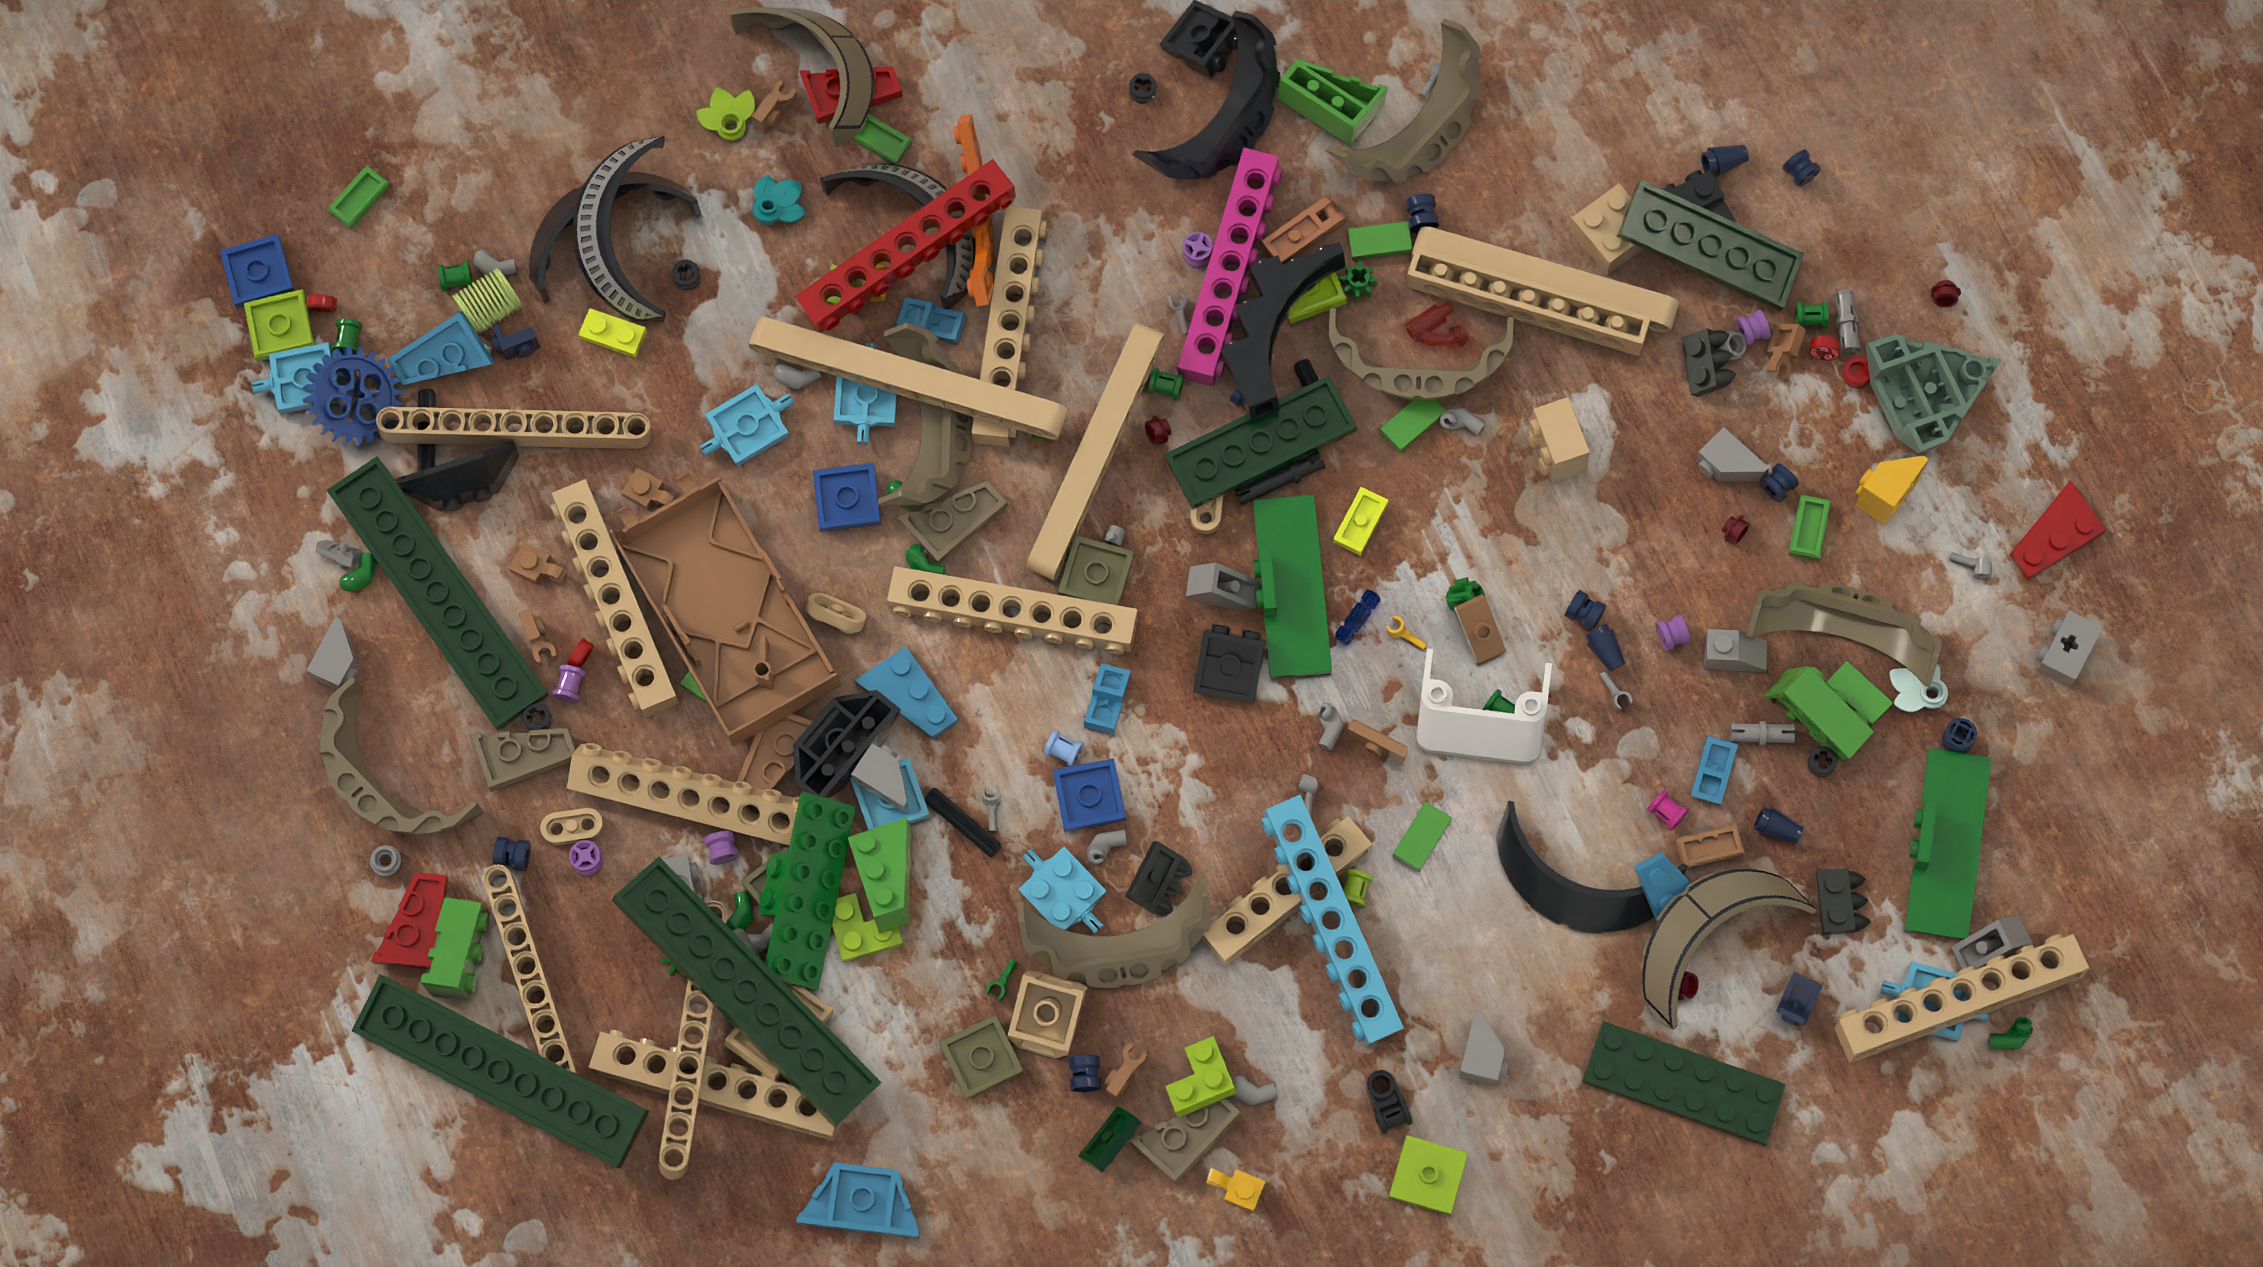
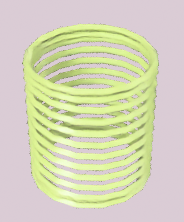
M498 268L489 272L494 284L488 275H485V278L503 307L482 277L480 280L495 301L497 307L479 280H476V283L491 304L493 310L475 283H472V286L487 307L489 313L470 285H468V289L483 310L485 316L466 288H464V292L480 317L462 291L459 293L463 300L458 293L452 295L459 311L464 312L478 335L484 332V328L488 330V325L493 327L492 325L497 323V321L501 322V318L505 319L510 313L513 314L514 310L518 311L522 308L519 298ZM496 287L498 288V290H499V291L501 292V294L503 295V297H504V299L506 300L507 304L505 303V301H504V300L502 299V297L500 296V294H499V292L497 291Z

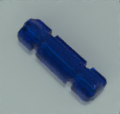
M1368 589L1364 592L1360 600L1361 602H1357L1344 620V626L1341 625L1335 633V638L1342 644H1350L1355 637L1354 632L1358 633L1370 616L1371 609L1374 610L1380 602V596L1374 591Z

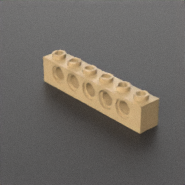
M1349 816L1342 821L1338 818L1331 822L1325 828L1327 833L1320 838L1324 849L1333 844L1340 846L1342 849V853L1339 856L1332 857L1328 855L1337 878L1341 877L1347 869H1351L1372 852V843ZM1301 854L1296 859L1299 869L1305 864H1312L1311 859L1307 855ZM1279 864L1276 867L1278 872L1269 879L1266 876L1259 879L1251 887L1253 891L1245 898L1241 895L1235 898L1227 906L1228 911L1221 917L1217 915L1212 917L1210 927L1207 932L1205 931L1201 939L1225 968L1298 911L1299 907L1303 905L1298 894L1293 895L1291 893L1284 896L1276 891L1277 886L1287 883L1286 877L1290 876L1285 864L1282 866ZM1314 883L1309 888V894L1314 898L1324 888ZM1262 902L1268 905L1269 910L1266 914L1257 915L1251 908L1254 904ZM1232 922H1240L1244 925L1245 929L1242 933L1235 935L1231 934L1227 927Z

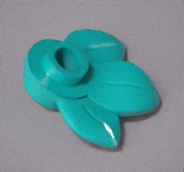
M769 175L759 179L753 189L755 202L753 203L752 213L756 220L763 225H772L778 220L785 223H794L806 215V211L803 207L796 204L801 195V184L794 180H784L776 184Z

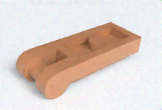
M1325 196L1263 239L1261 245L1271 258L1278 255L1283 265L1331 231L1340 228L1347 221V218L1341 211L1338 212L1334 208L1333 200L1329 196ZM1325 214L1328 219L1322 222L1318 216Z

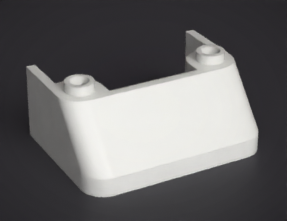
M1427 648L1416 741L1420 749L1432 754L1521 765L1534 763L1539 758L1542 747L1552 663L1545 664L1541 692L1530 691L1521 694L1516 701L1513 714L1452 706L1453 692L1451 687L1444 681L1430 679L1433 649Z

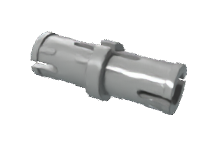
M1840 290L1837 291L1838 293H1834L1837 310L1835 326L1839 330L1841 353L1852 354L1861 350L1858 337L1860 320L1859 316L1856 315L1854 291Z
M1759 721V724L1731 723L1730 742H1758L1762 746H1765L1766 742L1794 744L1795 734H1793V731H1795V725L1766 724V721Z

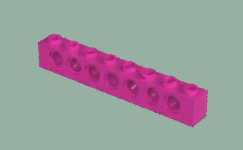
M1243 148L1178 364V374H1184V379L1214 386L1216 377L1221 378L1223 375L1225 364L1224 360H1222L1221 348L1233 341L1234 333L1230 332L1232 322L1238 323L1235 307L1240 306L1238 302L1241 294H1247L1250 277H1246L1249 267L1256 264L1258 250L1255 249L1257 239L1263 240L1267 225L1266 222H1263L1265 212L1271 213L1275 195H1271L1273 185L1279 186L1283 168H1279V156ZM1252 182H1260L1264 186L1260 189H1252L1248 185ZM1244 209H1252L1255 211V214L1246 217L1240 212ZM1236 236H1243L1247 241L1243 244H1236L1232 239ZM1234 263L1239 268L1236 271H1227L1224 269V266ZM1219 291H1228L1231 294L1226 299H1220L1216 296ZM1212 318H1218L1223 321L1217 327L1210 326L1207 322ZM1203 346H1211L1215 349L1211 354H1202L1199 351Z

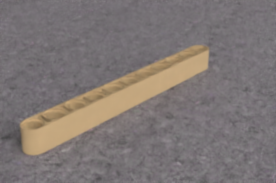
M768 317L758 318L748 344L750 349L766 356L1051 440L1059 438L1068 413V409L1065 406L1047 399Z

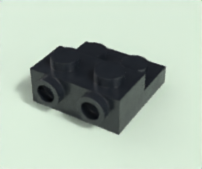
M1193 0L1159 45L1164 52L1184 60L1190 69L1212 78L1216 72L1221 73L1225 70L1229 55L1234 49H1238L1233 17L1197 0Z
M1700 170L1694 171L1685 178V183L1677 187L1674 183H1671L1662 188L1736 222L1724 202L1725 195L1710 170L1703 174Z
M1212 624L1211 629H1205L1203 632L1193 692L1255 703L1267 640L1260 639V632L1243 630L1242 635L1230 633V627Z

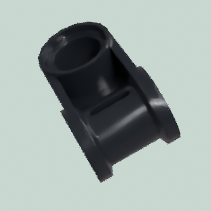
M1377 1070L1371 1073L1367 1080L1366 1093L1382 1135L1387 1134L1389 1129L1404 1123L1407 1125L1413 1124L1409 1109L1400 1094L1393 1075L1385 1070ZM1384 1079L1389 1084V1091L1384 1094L1376 1093L1372 1088L1373 1081Z

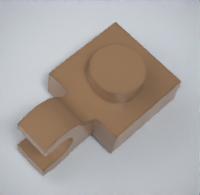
M782 80L775 84L772 94H767L752 116L755 129L764 134L770 126L774 127L780 120L782 114L781 106L791 104L797 98V90L794 87L789 94H781L785 87Z
M1775 324L1766 352L1772 356L1767 364V371L1778 372L1777 379H1788L1790 377L1791 364L1789 359L1790 357H1797L1806 331L1799 324Z
M636 468L621 491L623 497L648 511L653 503L662 507L675 499L673 495L662 490L665 486L663 481L639 468Z
M522 543L509 568L511 573L535 584H539L541 578L544 577L562 585L567 575L563 572L564 569L550 563L552 559L550 554L526 543Z
M530 609L518 613L531 643L536 663L539 666L543 665L540 656L544 651L551 652L554 660L558 659V653L554 645L545 642L542 638V635L547 632L540 616L534 618Z
M1128 1043L1123 1049L1124 1063L1119 1070L1114 1068L1104 1083L1108 1086L1106 1088V1095L1116 1102L1119 1101L1129 1086L1138 1068L1144 1065L1147 1060V1053L1145 1052L1136 1060L1129 1057V1053L1133 1049V1044Z

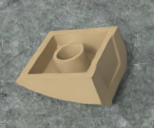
M1027 970L1022 977L1007 1038L1019 1049L1055 1059L1068 1055L1088 987L1079 982L1066 981L1043 972Z

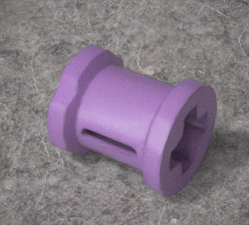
M560 665L559 672L561 675L557 689L553 690L552 696L564 702L578 703L580 699L578 696L580 683L586 677L587 672L575 666Z

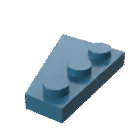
M463 311L386 359L390 366L394 368L393 371L400 378L402 385L495 363Z
M906 646L855 680V684L863 690H878L901 709L899 714L903 719L933 740L959 723L955 714Z
M1662 852L1633 866L1655 919H1657L1664 907L1676 894L1683 893L1686 886L1691 884Z

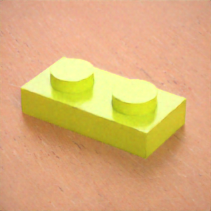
M589 308L578 336L581 340L636 358L647 330L646 327Z
M1360 487L1333 539V543L1361 556L1388 505V499Z

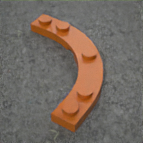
M972 114L960 116L957 126L954 127L955 141L957 145H962L964 154L960 156L962 170L964 173H968V176L983 166ZM985 193L978 194L974 199L977 201H985L986 199H988V197L985 195ZM991 215L982 226L971 228L972 237L976 239L974 267L970 269V279H967V289L969 296L975 298L976 306L989 305L994 287L995 276L993 272H989L991 262H995Z

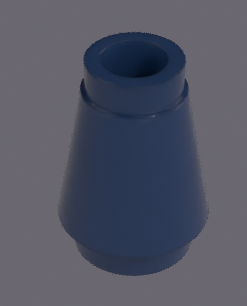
M1743 144L1709 147L1706 152L1701 154L1704 171L1710 170L1712 175L1716 177L1749 160L1747 148Z
M1607 624L1600 626L1585 636L1589 642L1586 645L1604 666L1608 668L1609 672L1626 663L1614 630H1610Z
M1762 807L1754 824V830L1760 832V836L1797 844L1803 832L1802 826L1774 807L1770 809Z

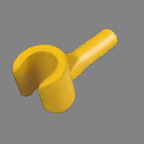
M1393 616V621L1400 625V628L1392 630L1386 626L1389 636L1393 639H1407L1424 650L1427 643L1411 634L1406 629L1401 617Z

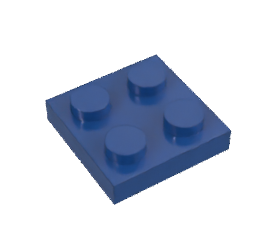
M278 234L220 250L233 302L237 309L244 307V302L295 291L282 242Z
M874 463L813 470L820 532L881 525Z
M1114 758L1053 770L1065 833L1126 821Z

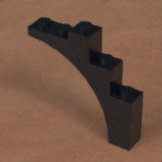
M1339 242L1332 245H1324L1306 256L1294 257L1283 265L1277 255L1272 258L1261 259L1255 265L1250 266L1252 280L1260 297L1248 299L1240 306L1235 307L1238 322L1246 338L1231 341L1227 346L1222 347L1221 351L1224 364L1251 421L1280 410L1271 375L1273 347L1279 329L1291 308L1310 288L1323 278L1346 266L1344 251Z

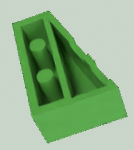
M1297 59L1280 79L1277 99L1351 146L1384 106L1388 86L1381 84L1378 87L1361 82V78L1355 76L1347 78L1334 74L1332 69Z
M1804 666L1787 669L1763 697L1769 702L1775 698L1789 710L1786 716L1792 721L1798 718L1810 730L1808 735L1821 746L1831 748L1838 760L1850 759L1874 732L1868 726L1869 721L1860 712L1853 711L1846 704V697L1837 689H1831L1824 682L1825 676L1817 668Z
M908 818L848 837L879 934L907 925L910 921V870L912 867L911 843L913 833Z
M444 898L435 929L437 934L435 948H430L428 953V959H432L429 974H422L420 981L430 995L468 1001L470 992L474 993L477 985V974H474L476 962L481 961L483 955V943H480L482 931H487L490 918L482 903Z

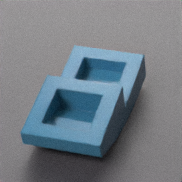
M905 297L896 325L910 323L930 330L940 341L959 344L967 316L964 312L938 308L933 302Z
M1101 663L1093 686L1092 698L1084 719V728L1114 735L1131 675L1130 670Z
M1707 736L1691 796L1721 805L1738 744Z

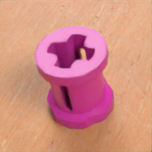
M1663 790L1650 804L1647 811L1655 813L1668 824L1667 829L1672 831L1683 820L1689 809L1680 807L1668 796V792Z

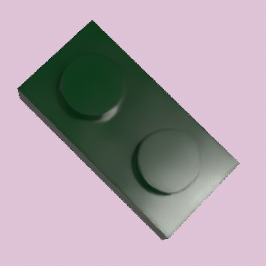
M1117 1106L1078 1157L1086 1164L1103 1172L1113 1162L1115 1156L1125 1143L1133 1137L1142 1122L1133 1114Z

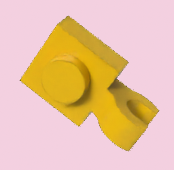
M1211 1169L1206 1183L1227 1191L1223 1201L1254 1212L1266 1181L1237 1169L1232 1178L1218 1170Z

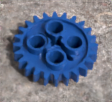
M349 346L345 348L343 356L338 349H335L332 352L333 359L325 354L321 358L324 365L316 362L312 366L316 373H309L306 376L313 384H307L303 387L304 391L311 393L310 396L303 399V402L312 404V407L305 413L306 415H316L317 418L312 422V426L321 423L323 425L320 432L321 435L328 431L332 432V442L341 436L343 445L346 446L351 438H353L355 445L359 446L364 437L365 441L370 444L374 441L373 433L378 438H381L376 423V417L380 410L385 407L403 406L402 402L395 400V397L403 393V390L394 389V385L400 381V378H390L389 375L393 372L394 368H383L385 358L380 359L378 362L374 361V351L365 357L363 347H360L355 355H353L352 349ZM357 370L359 377L354 389V396L359 397V399L352 404V397L347 394L354 388V371ZM335 372H341L345 375L347 379L345 386L335 382ZM364 378H371L375 381L376 391H369L365 388ZM331 401L341 405V415H335L331 412L329 408ZM352 404V422L349 423L347 421V416ZM360 407H366L371 411V421L361 418L359 414ZM389 421L385 424L384 427L386 429L393 428V424L391 421Z

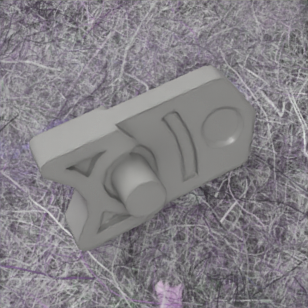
M323 540L317 542L316 553L336 560L337 566L341 568L345 566L352 567L353 561H360L362 550L349 546V542L342 540L341 544L330 540Z

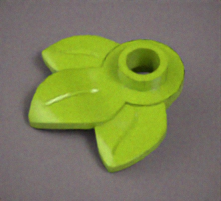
M716 87L710 99V108H702L696 111L698 121L705 129L717 131L720 137L725 140H737L746 132V121L754 114L755 101L750 90L744 91L734 98L727 91ZM730 124L737 125L736 129L731 131L726 128Z

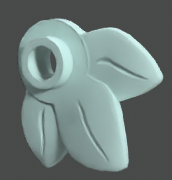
M1938 664L1936 665L1930 687L1923 686L1920 680L1908 668L1890 670L1891 684L1900 693L1894 701V705L1905 712H1916L1923 707L1937 709L1946 702L1948 689L1940 680V667ZM1934 690L1937 693V697L1934 699L1929 698L1926 695V691Z

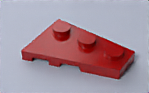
M893 66L872 67L875 93L871 107L903 97ZM826 69V73H810V70H800V76L817 123L821 124L831 121L836 112L840 96L839 72L837 69Z
M2070 480L2014 548L2010 557L2028 581L2105 533L2106 529Z
M415 872L398 906L399 910L391 925L388 926L378 951H375L371 959L373 964L430 969L432 959H428V953L430 948H435L437 938L435 929L447 892L448 877L446 875Z

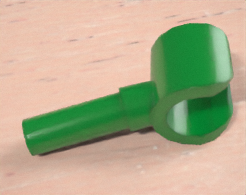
M1010 959L999 979L988 984L986 988L987 995L992 992L994 986L999 985L1002 992L997 1000H1002L1006 997L1007 988L1005 985L1017 965V961Z

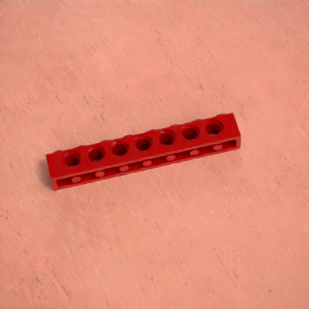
M994 159L990 160L794 296L797 307L816 332L822 333L824 330L830 331L840 323V319L849 313L854 314L860 311L865 306L866 301L873 296L883 295L888 291L890 285L899 278L905 279L914 272L916 266L924 261L929 262L936 258L940 250L948 244L954 245L964 237L965 232L972 227L978 228L982 226L998 209L1002 211L1008 208L1013 203L1014 198H1016L1013 183ZM981 193L989 195L985 201H977L974 198ZM956 210L964 212V215L960 218L950 217V214ZM932 227L940 230L933 236L925 234L926 230ZM905 245L915 246L912 252L904 253L900 251ZM880 262L890 263V266L885 270L875 268ZM856 279L866 281L861 287L851 286V283ZM832 296L841 298L837 304L829 305L826 303L827 299Z

